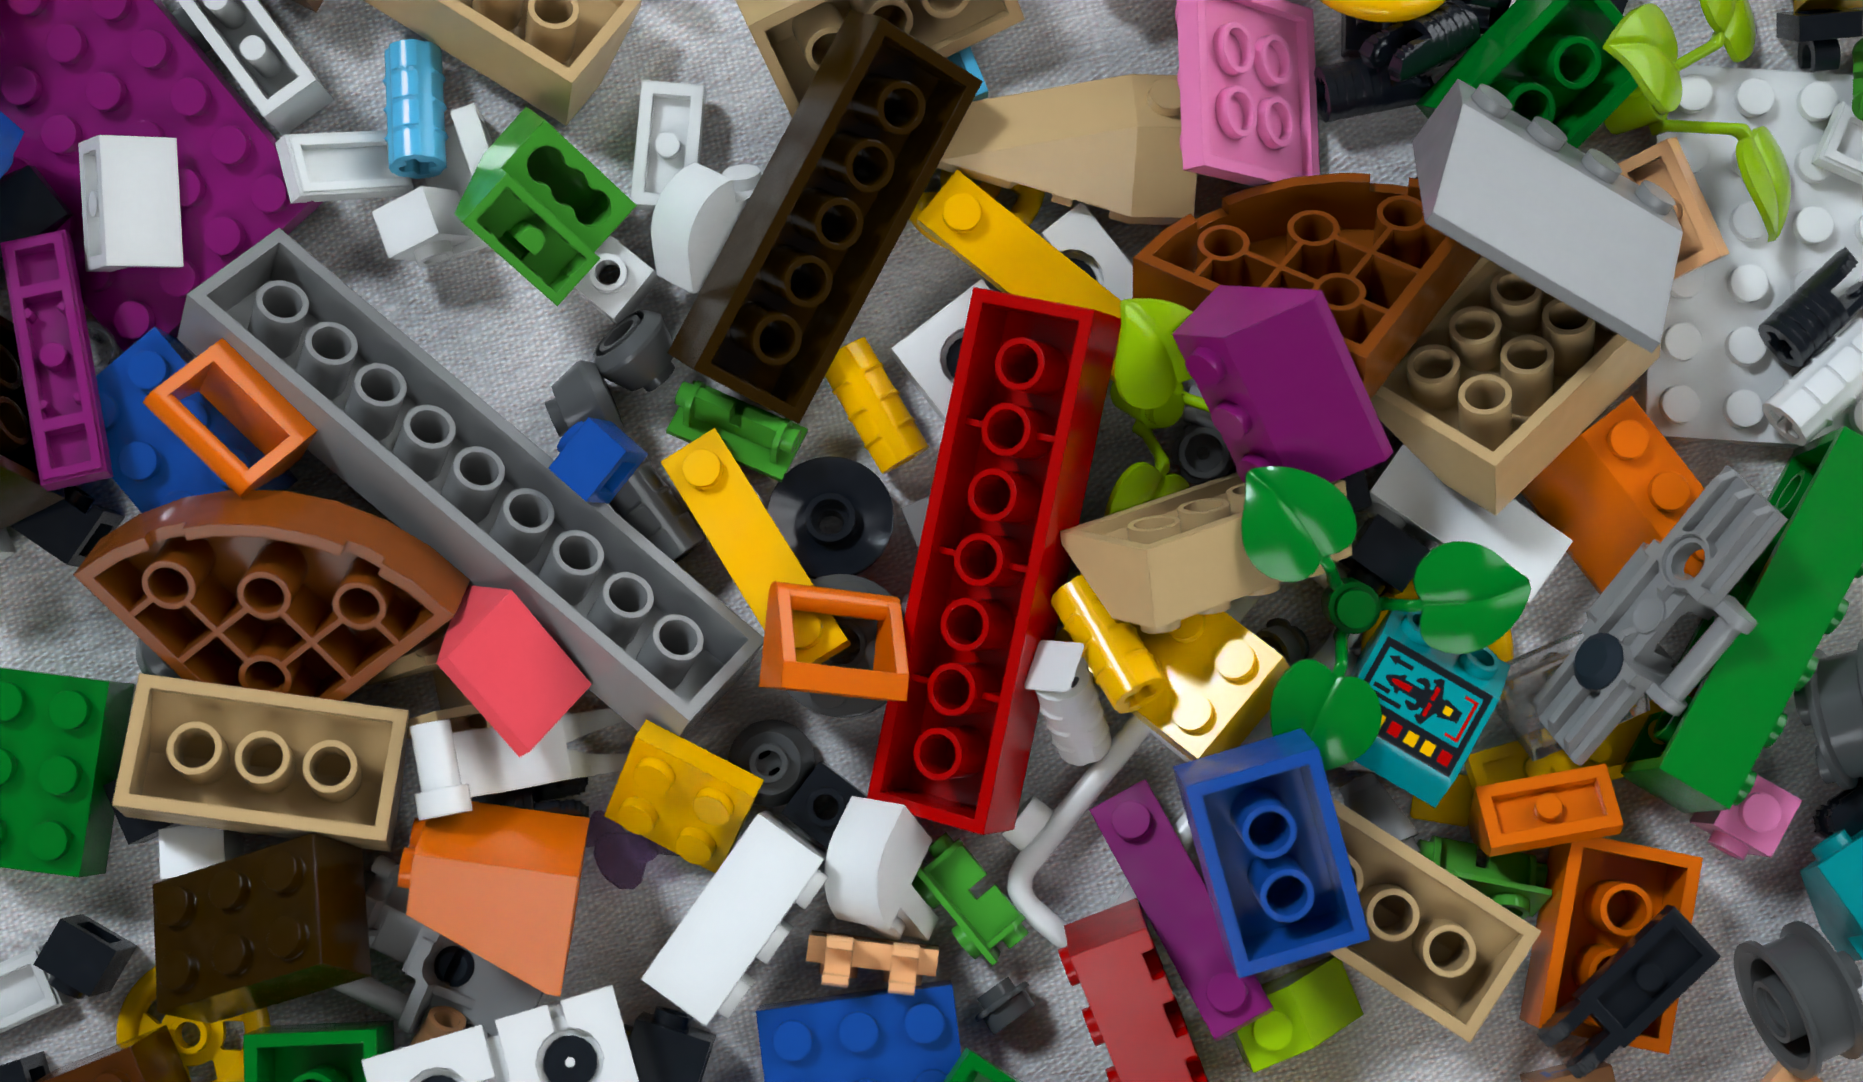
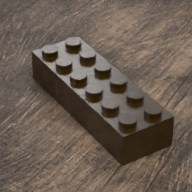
M850 10L667 353L691 369L799 424L983 81L884 18Z

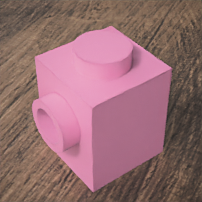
M1757 775L1751 791L1739 805L1734 806L1732 804L1730 810L1695 812L1690 823L1711 834L1707 842L1733 858L1744 861L1747 854L1772 857L1802 800Z

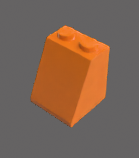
M472 801L473 811L419 821V818H415L409 847H404L398 875V888L409 889L406 915L547 995L561 996L575 922L590 818Z

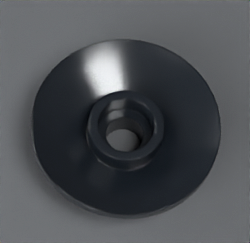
M819 457L797 465L786 473L782 482L777 483L767 506L768 513L809 578L813 579L832 574L858 575L881 557L893 533V504L884 483L869 468L847 458ZM829 516L838 517L843 522L841 530L835 534H826L821 531L819 525L824 518Z

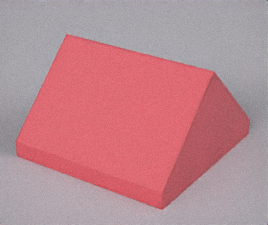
M472 585L466 588L455 616L450 619L436 664L512 750L521 757L537 745L592 684L512 590Z

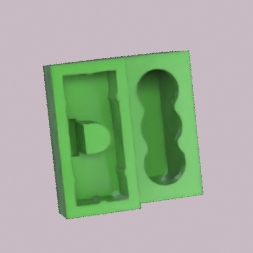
M526 106L483 154L454 215L558 306L601 259L594 252L637 205L544 118Z

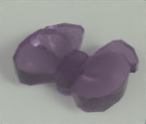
M603 810L594 811L590 817L586 847L595 846L593 854L600 872L606 880L619 889H635L643 881L647 862L655 859L659 854L680 856L641 835L631 832L627 833L620 824L606 818Z

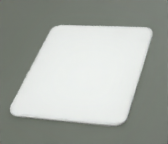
M1041 640L1037 646L1024 687L1031 690L1067 693L1071 688L1084 650V644Z

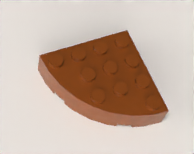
M1334 173L1292 177L1246 188L1223 197L1222 208L1204 214L1197 219L1190 213L1165 228L1133 257V298L1166 300L1194 312L1218 285L1322 290L1371 400L1482 255L1425 223L1419 182L1416 178L1409 177L1408 187L1394 184L1370 183V174Z
M233 490L184 497L141 513L101 538L73 574L182 679L343 701L452 619L457 612L470 581L469 578L431 546L383 518L335 500L282 490H252L241 498Z

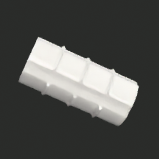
M1863 318L1856 319L1837 337H1832L1830 343L1814 358H1810L1806 365L1791 379L1785 380L1783 386L1763 404L1762 410L1769 423L1788 441L1799 446H1805L1825 427L1832 426L1833 420L1848 406L1855 405L1856 399L1863 393Z
M1081 657L1071 688L1067 693L1035 690L1040 702V712L1046 718V728L1052 734V744L1056 746L1063 760L1068 764L1084 766L1088 763L1100 761L1108 753L1112 744L1109 733L1110 727L1104 715L1105 707L1100 703L1099 690L1095 688L1093 682V673L1090 672L1085 659Z

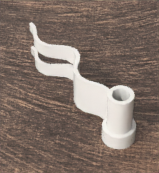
M611 708L564 714L537 745L521 757L512 750L493 727L452 733L450 719L410 726L421 793L415 794L419 821L473 811L472 797L622 771L629 753L589 754L578 750H567L566 743L625 720Z

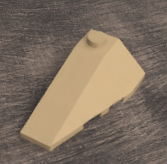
M1128 74L972 101L937 166L938 169L952 173L958 170L966 177L1007 189L1020 184L1051 193V202L1071 207L1073 200L1109 210V219L1126 224L1172 225L1190 213L1194 216L1197 173L1183 170L1180 148V89L1177 75Z

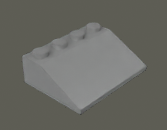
M1457 79L1412 141L1425 223L1653 353L1661 343L1683 234L1674 209L1676 202L1673 197L1651 181L1644 180L1638 185L1621 175L1622 170L1619 165L1604 153L1590 148L1585 154L1566 142L1567 136L1550 121L1538 116L1529 121L1512 111L1513 106L1511 102L1494 88L1480 84L1475 89L1462 80Z

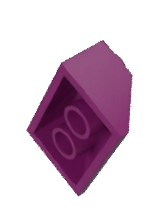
M1218 285L1172 334L1185 360L1186 369L1195 380L1211 413L1212 422L1220 432L1236 465L1237 474L1244 483L1246 473L1250 469L1265 466L1290 467L1303 470L1332 483L1384 462L1393 453L1322 290Z

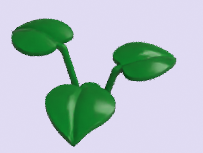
M1280 466L1256 467L1250 469L1245 476V498L1241 520V535L1245 552L1251 563L1260 572L1269 578L1283 582L1304 580L1310 577L1316 571L1319 564H1321L1328 584L1322 594L1321 609L1325 618L1336 627L1333 634V639L1335 640V665L1332 671L1317 660L1302 659L1292 664L1278 679L1270 704L1272 737L1302 728L1318 746L1324 770L1327 771L1348 764L1364 754L1375 741L1381 726L1382 711L1374 689L1361 678L1344 676L1348 667V637L1350 634H1360L1371 629L1377 622L1380 612L1384 610L1401 612L1421 611L1419 630L1423 641L1428 646L1444 653H1471L1491 645L1511 629L1527 604L1531 585L1526 576L1514 569L1494 551L1477 543L1452 541L1432 548L1418 563L1413 576V585L1419 599L1407 600L1388 598L1386 596L1378 597L1377 593L1363 582L1354 578H1340L1337 566L1330 556L1346 549L1351 545L1356 536V517L1346 496L1327 480L1303 470Z

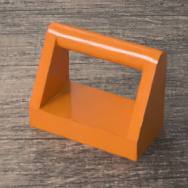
M221 338L157 386L143 401V404L240 498L283 474L298 462L318 431L224 338ZM199 391L265 456L248 468L180 400Z
M778 581L772 582L768 594L759 687L879 701H907L909 669L899 597ZM792 610L877 620L873 670L796 662Z
M1606 763L1477 786L1474 789L1468 817L1472 841L1488 857L1621 834L1624 826Z

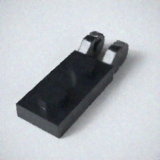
M1666 905L1571 995L1574 1000L1559 1008L1542 1025L1537 1035L1547 1047H1552L1564 1041L1590 1015L1603 1031L1590 1037L1571 1055L1565 1065L1576 1079H1581V1077H1585L1597 1068L1619 1046L1626 1048L1711 968L1721 956L1675 906Z

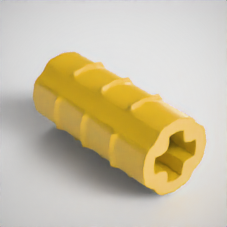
M862 337L840 348L825 377L832 388V393L837 396L847 413L848 420L852 422L864 442V448L869 451L880 472L884 475L926 451L929 445L917 427L915 417L910 415L899 396L900 392L895 389L884 370V365L882 362H879L867 339Z
M1082 574L1062 585L1054 593L1051 604L1064 624L1063 630L1070 634L1074 642L1084 644L1081 657L1085 659L1096 678L1095 683L1101 686L1114 710H1117L1119 714L1138 710L1157 698L1165 690L1167 681L1154 662V655L1148 652L1137 634V628L1129 622L1111 618Z

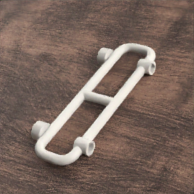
M1337 566L1340 578H1348L1347 574ZM1325 573L1311 577L1324 589L1328 586ZM1246 595L1231 601V608L1224 612L1240 623L1261 596ZM1336 627L1315 646L1307 659L1321 662L1331 671L1335 665V640L1333 639V634ZM1350 634L1348 637V667L1344 676H1349L1357 662L1358 657L1350 651V648L1357 641L1360 634ZM1270 710L1240 746L1272 737ZM1133 714L1112 738V744L1108 753L1100 761L1090 765L1054 811L1035 795H1032L1018 809L1014 830L1001 833L1003 837L1020 850L1008 871L1007 892L1010 901L1024 915V921L1059 948L1068 946L1064 925L1068 923L1041 902L1034 894L1032 885L1037 871L1150 733L1183 761H1191ZM1184 812L1173 826V829L1187 851L1194 841L1186 813ZM1126 882L1115 893L1104 910L1137 898L1129 882ZM1138 900L1145 921L1148 924L1150 921Z

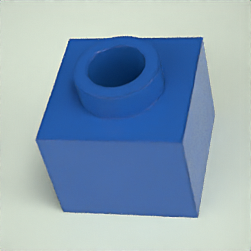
M588 417L585 422L580 421L574 424L562 436L557 445V451L560 454L548 469L584 501L609 504L648 456V453L612 421Z

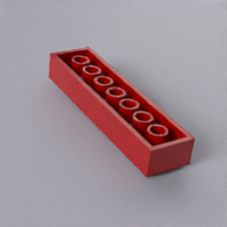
M973 287L903 622L909 669L907 701H887L867 799L903 804L914 816L980 835L1014 830L1040 710V702L1035 690L1026 689L1024 684L1039 642L1041 640L1054 641L1059 616L1051 604V599L1054 593L1062 585L1066 584L1071 563V557L1061 544L1060 531L1079 525L1118 342L1121 318L1095 309Z

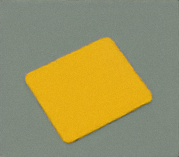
M1458 774L1456 780L1436 807L1413 795L1410 816L1419 820L1467 826L1473 796L1469 777Z

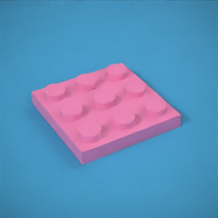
M1176 0L1175 20L1178 27L1179 54L1177 81L1180 89V148L1183 170L1253 187L1292 177L1320 175L1317 88L1314 76L1316 64L1313 9L1287 0Z

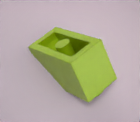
M1331 955L1261 984L1274 1011L1232 1033L1244 1063L1255 1073L1315 1048L1360 1018L1364 1013L1342 961Z

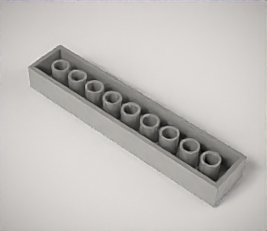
M280 228L273 231L187 294L177 338L180 342L199 356L221 338H224L318 430L307 448L308 451L396 526L435 549L470 579L468 586L512 590L592 685L589 687V690L637 731L640 730L647 719L684 738L743 676L763 646V636L608 505L584 501L548 469L554 461L549 455Z

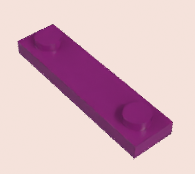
M60 230L2 242L0 245L40 485L46 491H52L112 478L113 471L72 237L66 230Z
M1146 779L1089 809L1214 1040L1218 1042L1274 1011L1255 974L1238 978L1224 951L1208 890Z

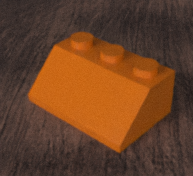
M1630 396L1607 408L1520 493L1541 519L1573 540L1566 552L1601 595L1643 542L1650 544L1653 539L1662 542L1705 488L1633 396ZM1703 549L1697 550L1689 556L1685 563L1684 573L1690 574L1693 577L1699 574L1705 561Z

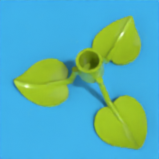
M1700 0L1704 16L1714 32L1708 42L1678 59L1677 40L1663 11L1653 3L1633 9L1618 23L1602 48L1626 67L1638 87L1604 121L1605 126L1614 135L1649 126L1653 136L1665 132L1734 136L1738 140L1736 157L1741 176L1769 235L1768 242L1775 241L1783 229L1791 200V179L1786 159L1771 132L1764 126L1756 127L1751 131L1750 127L1744 123L1667 119L1669 112L1676 110L1682 99L1683 88L1679 74L1681 70L1717 51L1723 45L1733 62L1738 63L1749 58L1756 39L1755 20L1749 1Z
M1152 298L1124 299L1120 302L1121 333L1115 359L1116 383L1112 382L1110 396L1115 407L1136 419L1132 431L1140 436L1154 457L1155 467L1147 462H1136L1129 466L1115 483L1110 493L1104 516L1190 488L1185 478L1176 473H1168L1170 460L1152 432L1153 429L1167 428L1174 425L1180 419L1184 405L1210 413L1202 397L1190 394L1184 390L1183 382L1192 379L1186 369L1185 360L1172 335L1193 312L1170 301Z

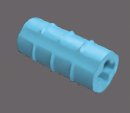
M418 39L399 40L391 43L384 52L385 78L382 81L386 87V107L383 110L387 115V136L384 139L388 144V165L390 171L400 177L414 179L431 178L440 175L447 167L446 140L449 137L445 132V111L447 107L444 103L443 84L446 79L443 75L442 51L439 46L430 41Z

